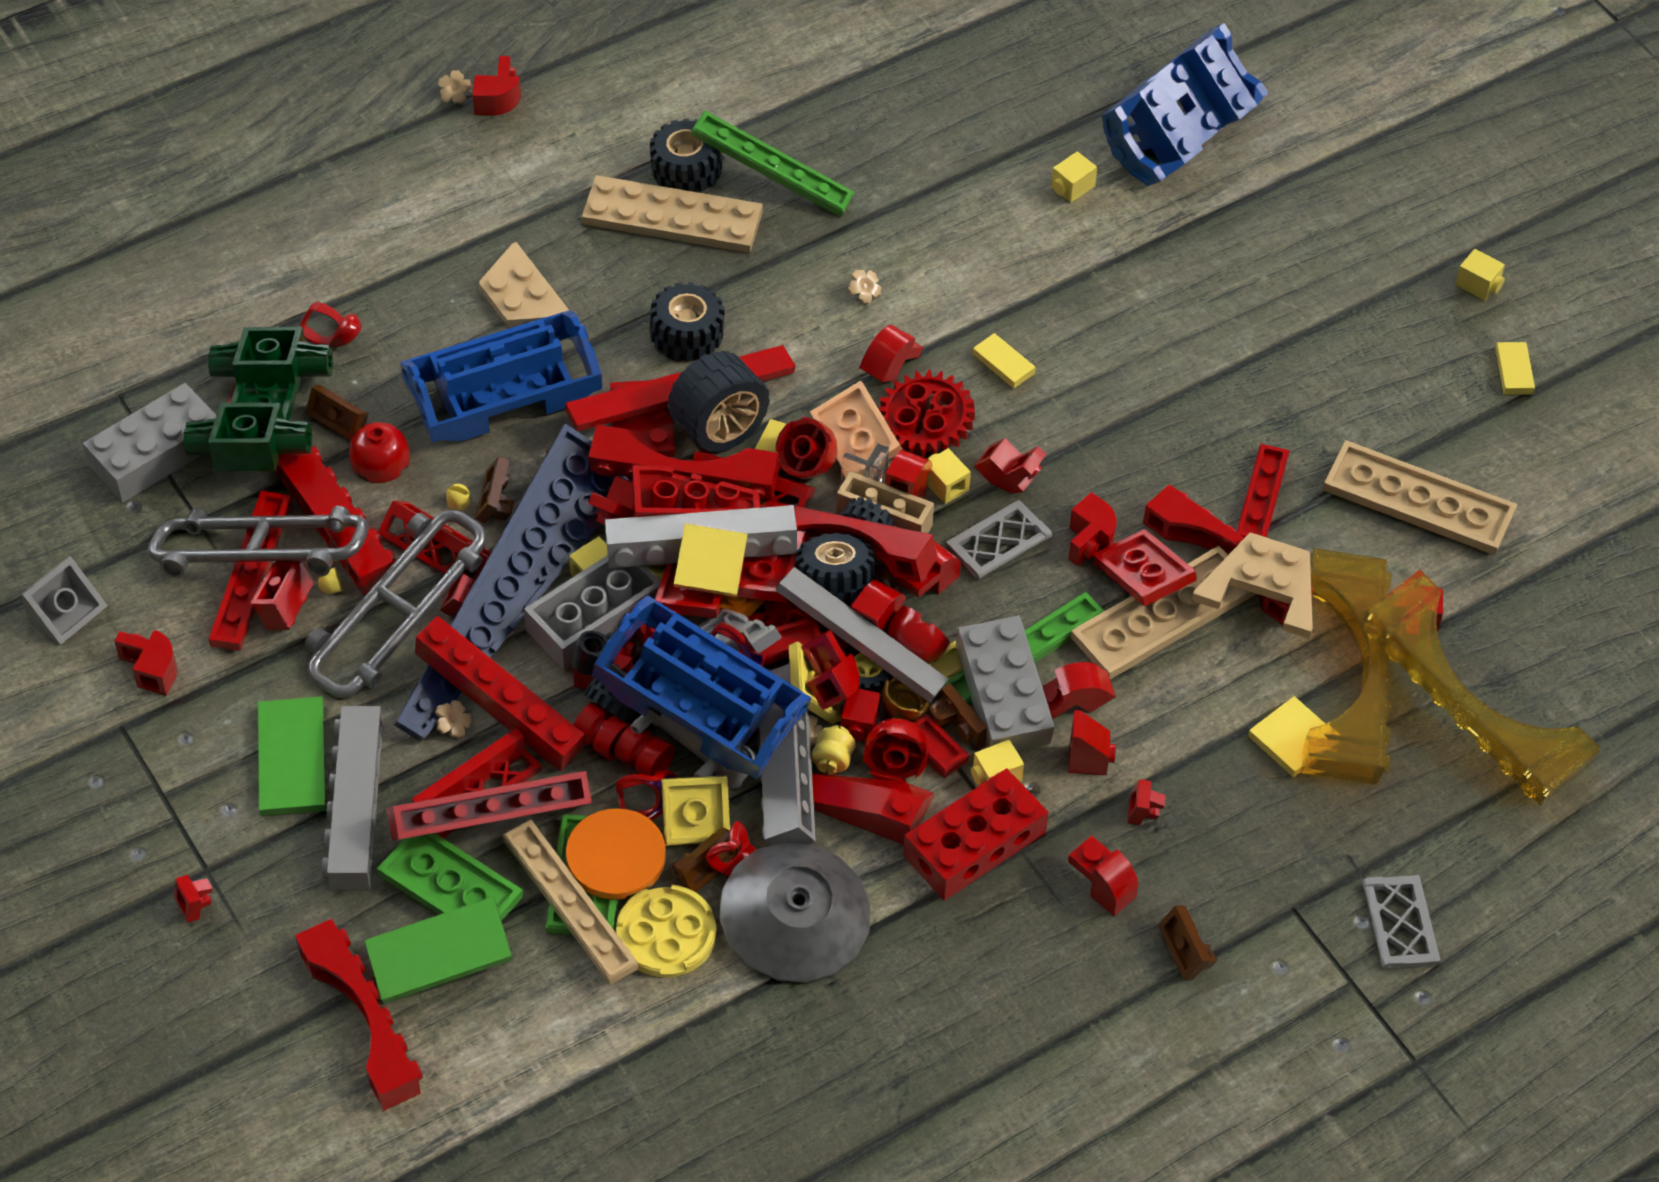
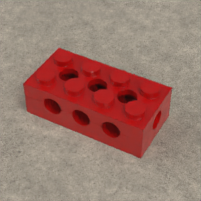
M1006 768L905 834L903 856L945 901L1044 835L1047 829L1049 812Z

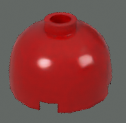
M801 417L802 419H798L795 422L790 421L780 431L775 444V450L779 454L780 467L786 473L802 479L822 476L835 463L838 454L837 440L833 431L823 422L809 417Z
M373 422L361 427L350 441L349 461L353 472L357 476L359 473L361 476L366 477V481L371 483H386L400 477L401 471L405 467L408 468L410 465V448L404 433L394 425L386 422Z
M902 605L889 622L887 635L927 664L937 661L950 646V640L932 622L927 624L921 619L923 615L910 607Z
M886 719L874 726L867 735L863 755L864 763H867L870 767V773L878 779L905 782V778H910L914 775L917 778L927 767L929 749L925 734L915 723L906 719Z

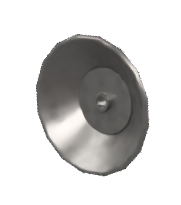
M781 842L755 850L733 868L721 891L720 922L730 947L750 968L777 981L809 983L837 974L858 956L870 932V902L860 877L839 856L813 844ZM800 899L804 904L800 906L795 905L792 900Z

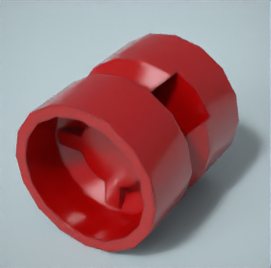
M595 702L585 706L573 724L585 734L583 744L586 746L591 744L595 752L610 761L616 759L614 749L617 741L630 726L629 723L616 715L611 717L610 711Z
M630 725L618 739L614 749V756L630 767L635 766L638 773L653 776L657 770L669 768L674 759L676 749L661 737L654 738L652 731L647 728L640 734H635L631 730Z

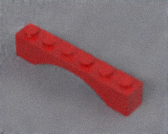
M597 424L589 453L591 471L602 476L620 475L632 480L633 465L666 466L674 468V473L691 477L693 473L702 476L703 481L710 483L727 482L759 491L760 500L764 498L773 499L780 467L778 452L746 448L734 455L716 460H679L649 449L639 442L627 429Z
M1170 484L1145 506L1143 524L1166 541L1190 543L1209 550L1220 546L1229 555L1244 539L1232 526L1220 521L1208 509L1202 508L1191 500L1186 493L1177 490ZM1257 594L1261 610L1281 625H1284L1291 605Z
M769 501L766 507L789 506V504ZM794 506L797 531L805 532V542H809V539L812 537H819L821 534L826 533L850 534L855 538L859 537L864 540V543H869L872 546L875 559L886 566L893 577L921 583L938 559L932 534Z
M331 918L296 934L295 939L298 952L311 977L327 983L342 992L357 1006L367 1022L371 1032V1044L366 1073L369 1086L382 1110L386 1111L421 1094L419 1080L423 1079L420 1067L416 1060L409 1061L405 1053L408 1052L407 1044L401 1033L395 1035L391 1026L394 1025L388 1008L386 1006L380 1008L377 999L380 998L379 993L372 980L366 982L362 974L365 972V968L359 955H352L348 949L351 946V942L345 929L341 928L338 930Z

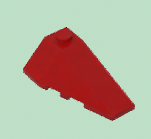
M633 465L631 517L760 508L759 491L727 482L710 483L703 481L700 475L692 473L691 477L676 474L674 473V468L666 466Z
M812 773L815 811L903 845L904 835L921 824L934 798L933 792L904 781Z

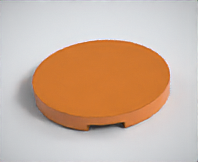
M606 809L587 816L573 829L566 846V862L569 871L583 890L604 899H626L628 895L635 894L646 887L650 888L660 877L666 860L665 841L658 827L646 816L627 809Z

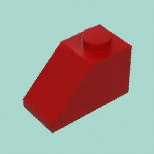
M1074 710L1069 743L1068 773L1107 776L1108 764L1115 763L1116 744H1110V730L1081 710Z

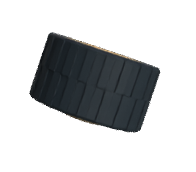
M716 351L700 357L681 372L669 393L667 406L671 418L700 449H703L705 452L718 453L740 445L759 428L768 411L767 408L770 403L769 390L736 354L729 351Z

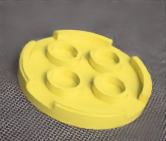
M678 885L641 890L624 904L616 922V934L637 960L639 967L637 970L654 977H677L695 970L707 960L716 942V921L710 905L696 892Z

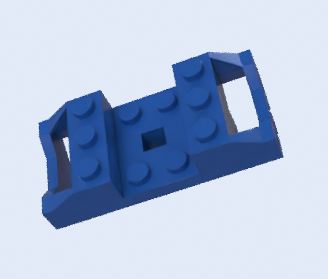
M1222 23L1207 31L1102 115L1104 134L1113 157L1132 176L1145 185L1150 186L1162 181L1203 150L1202 144L1224 126L1240 120L1268 94V91L1260 80L1246 71L1233 50L1232 34L1225 23ZM1177 100H1179V102L1181 103L1182 107L1184 108L1183 110H1181V108L1177 104ZM1130 115L1134 121L1128 125V116ZM1137 134L1140 140L1135 142L1132 137L1133 135ZM1152 148L1161 165H1157L1144 156L1142 151Z
M571 310L400 362L402 379L406 388L411 391L419 408L431 443L439 440L464 441L489 433L488 417L538 401L541 402L546 414L565 409L567 402L586 398L593 392L602 389L601 370L595 351L588 341L586 328L583 323L580 324L576 313ZM569 339L573 342L583 362L587 376L576 380L571 379L563 363L560 341ZM434 381L451 419L437 422L425 385L426 382Z
M650 596L640 600L632 609L631 614L627 613L618 626V631L614 632L596 660L592 677L599 680L620 702L644 717L653 707L703 739L700 748L701 753L727 769L747 774L756 780L766 768L774 752L789 731L806 713L812 698ZM646 625L654 629L653 638L649 637L643 644L639 660L625 678L610 670L618 653L638 628ZM776 704L785 711L784 715L774 725L753 760L741 753L740 750L773 705Z

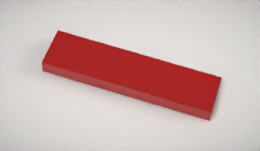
M1260 443L1236 531L1244 538L1249 533L1267 538L1290 450Z

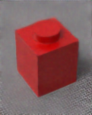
M857 689L846 699L841 717V727L847 729L855 741H866L867 735L876 726L880 713L881 693Z

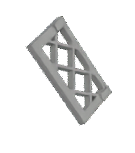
M1017 500L946 541V547L960 560L973 577L979 580L1034 546L1052 537V532L1020 500ZM1018 514L1023 519V522L1007 519ZM995 526H1000L998 536L983 534ZM1003 527L1021 529L1020 539L1002 537ZM1025 530H1033L1037 533L1028 540L1023 539ZM975 540L974 550H966L962 547L965 543ZM979 541L997 543L996 552L977 551ZM1000 544L1016 545V547L1004 554H999ZM976 558L989 559L992 561L988 562L987 564L981 567L976 562Z
M1420 876L1368 877L1363 879V889L1368 903L1382 969L1394 970L1439 965L1441 960ZM1411 888L1414 902L1400 894L1398 891L1400 889ZM1375 890H1383L1389 894L1382 904L1377 902ZM1393 897L1409 907L1402 917L1386 908ZM1412 911H1415L1418 915L1421 931L1405 921ZM1380 913L1396 923L1389 933L1384 931ZM1400 926L1416 936L1409 946H1406L1392 936ZM1420 939L1425 943L1427 954H1418L1412 950ZM1387 941L1403 951L1402 955L1390 956Z

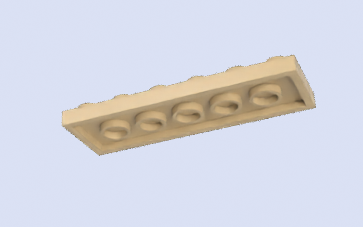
M596 175L582 214V224L750 253L763 213V204Z
M1345 440L1323 485V491L1495 556L1518 505Z
M1217 546L1188 563L1189 566L1196 570L1197 581L1145 607L1133 596H1130L1071 630L1070 638L1094 664L1106 670L1109 678L1112 679L1256 595V593L1229 585L1219 609L1192 601L1194 590L1228 556L1220 546Z

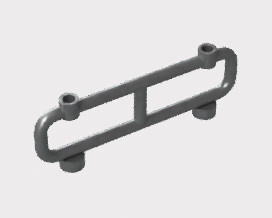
M335 506L330 515L207 517L203 510L194 508L190 510L187 517L174 518L160 525L149 543L148 554L151 559L161 563V571L170 578L182 577L188 563L306 561L305 568L312 575L322 577L329 573L333 561L350 558L359 552L367 537L369 525L363 517L350 515L349 510L343 506ZM328 527L334 532H342L345 527H356L350 543L340 548L260 549L270 528ZM255 529L246 549L161 550L166 537L176 530H186L188 533L196 535L201 530Z
M458 510L440 512L432 520L422 513L414 515L407 525L406 533L415 540L333 633L329 634L322 628L317 627L308 635L305 641V648L313 653L307 668L310 680L316 686L336 698L353 696L365 685L370 689L375 688L382 678V673L378 669L466 569L474 573L481 566L483 558L479 554L486 544L487 535L484 528L477 521ZM454 522L473 534L474 540L472 544L459 552L456 562L417 607H414L388 589L446 523ZM379 598L407 616L368 663L360 665L355 673V678L349 684L338 685L321 673L320 666Z

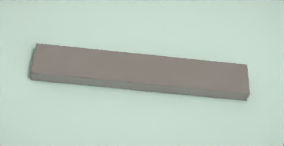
M795 567L777 586L776 591L928 702L931 703L948 681V678Z

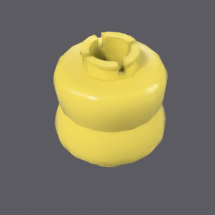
M837 725L820 730L816 737V745L811 752L812 762L819 771L823 773L827 771L829 775L845 771L850 764L851 755L856 747L855 739L849 734L847 729L844 727L839 729Z

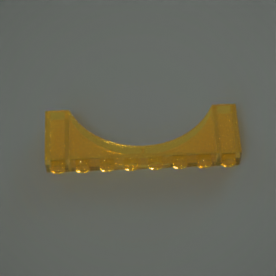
M1313 548L1310 555L1312 595L1330 607L1352 634L1361 657L1363 681L1359 698L1346 712L1324 725L1309 729L1303 743L1301 773L1378 785L1382 774L1387 773L1390 767V754H1386V746L1389 744L1391 729L1386 727V720L1389 718L1391 702L1386 700V693L1390 689L1391 675L1386 674V667L1390 663L1391 649L1386 648V642H1388L1391 633V623H1387V616L1391 609V598L1387 597V591L1391 584V573L1387 572V559Z
M1419 569L1367 609L1360 626L1368 637L1374 639L1386 651L1391 660L1397 662L1408 673L1414 683L1419 684L1431 696L1436 705L1442 707L1453 718L1459 728L1465 730L1476 741L1482 751L1488 753L1499 764V767L1505 774L1511 776L1522 787V790L1529 798L1534 799L1541 806L1592 764L1601 748L1579 726L1553 729L1517 722L1492 710L1470 693L1451 670L1438 639L1436 614L1442 591Z

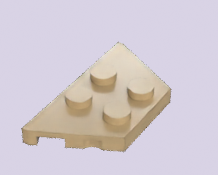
M517 242L511 244L479 281V290L508 328L569 310Z

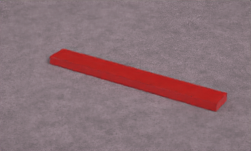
M784 345L739 356L762 382L792 374L796 368ZM681 372L567 402L565 404V411L575 430L579 432L596 427V424L604 425L667 408L669 393Z

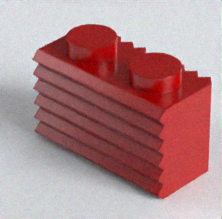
M273 561L274 563L270 565L271 568L268 569L269 572L263 578L264 581L260 583L262 586L258 587L259 590L255 592L257 595L253 596L254 600L250 602L267 630H289L294 625L295 618L302 604L307 601V595L314 582L311 581V577L308 576L309 573L306 572L307 569L303 567L304 564L300 563L301 561Z

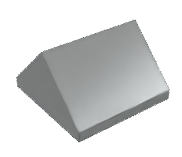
M71 556L65 558L21 594L28 621L58 645L64 643L108 606Z

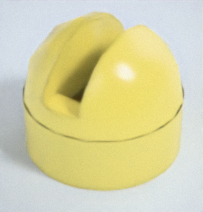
M454 484L447 490L446 502L450 509L462 511L471 504V495L465 485Z
M336 567L331 568L326 576L318 578V587L326 594H335L343 591Z

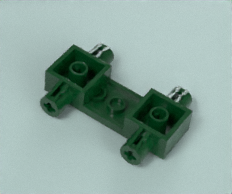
M243 327L239 342L211 346L208 353L210 376L235 377L236 386L231 403H220L215 419L186 423V428L183 432L186 454L211 455L215 471L230 472L276 471L280 455L310 454L313 441L310 424L302 421L291 422L290 418L302 377L332 376L334 363L331 347L323 344L312 345L305 342L303 327Z

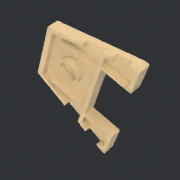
M1249 533L1194 590L1192 601L1216 609L1220 608L1229 585L1290 604L1291 606L1282 630L1310 639L1313 629L1310 551Z

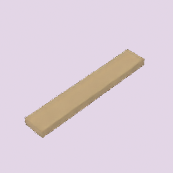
M531 819L503 834L504 843L609 985L639 969L637 960Z

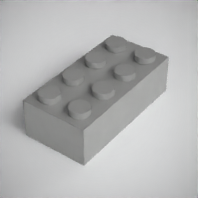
M183 383L83 442L88 466L123 503L200 457L201 455H187L185 452L183 432L186 428V423L215 419L216 414L186 383Z
M607 555L524 608L526 631L565 671L572 666L571 657L582 633L591 630L598 631L609 640L614 632L618 631V626L627 613L631 614L632 609L640 600L646 596L655 599L661 581L645 565L609 568Z
M1020 615L959 627L955 646L969 692L971 693L975 712L987 727L986 748L1008 739L1016 751L1051 744L1055 726Z

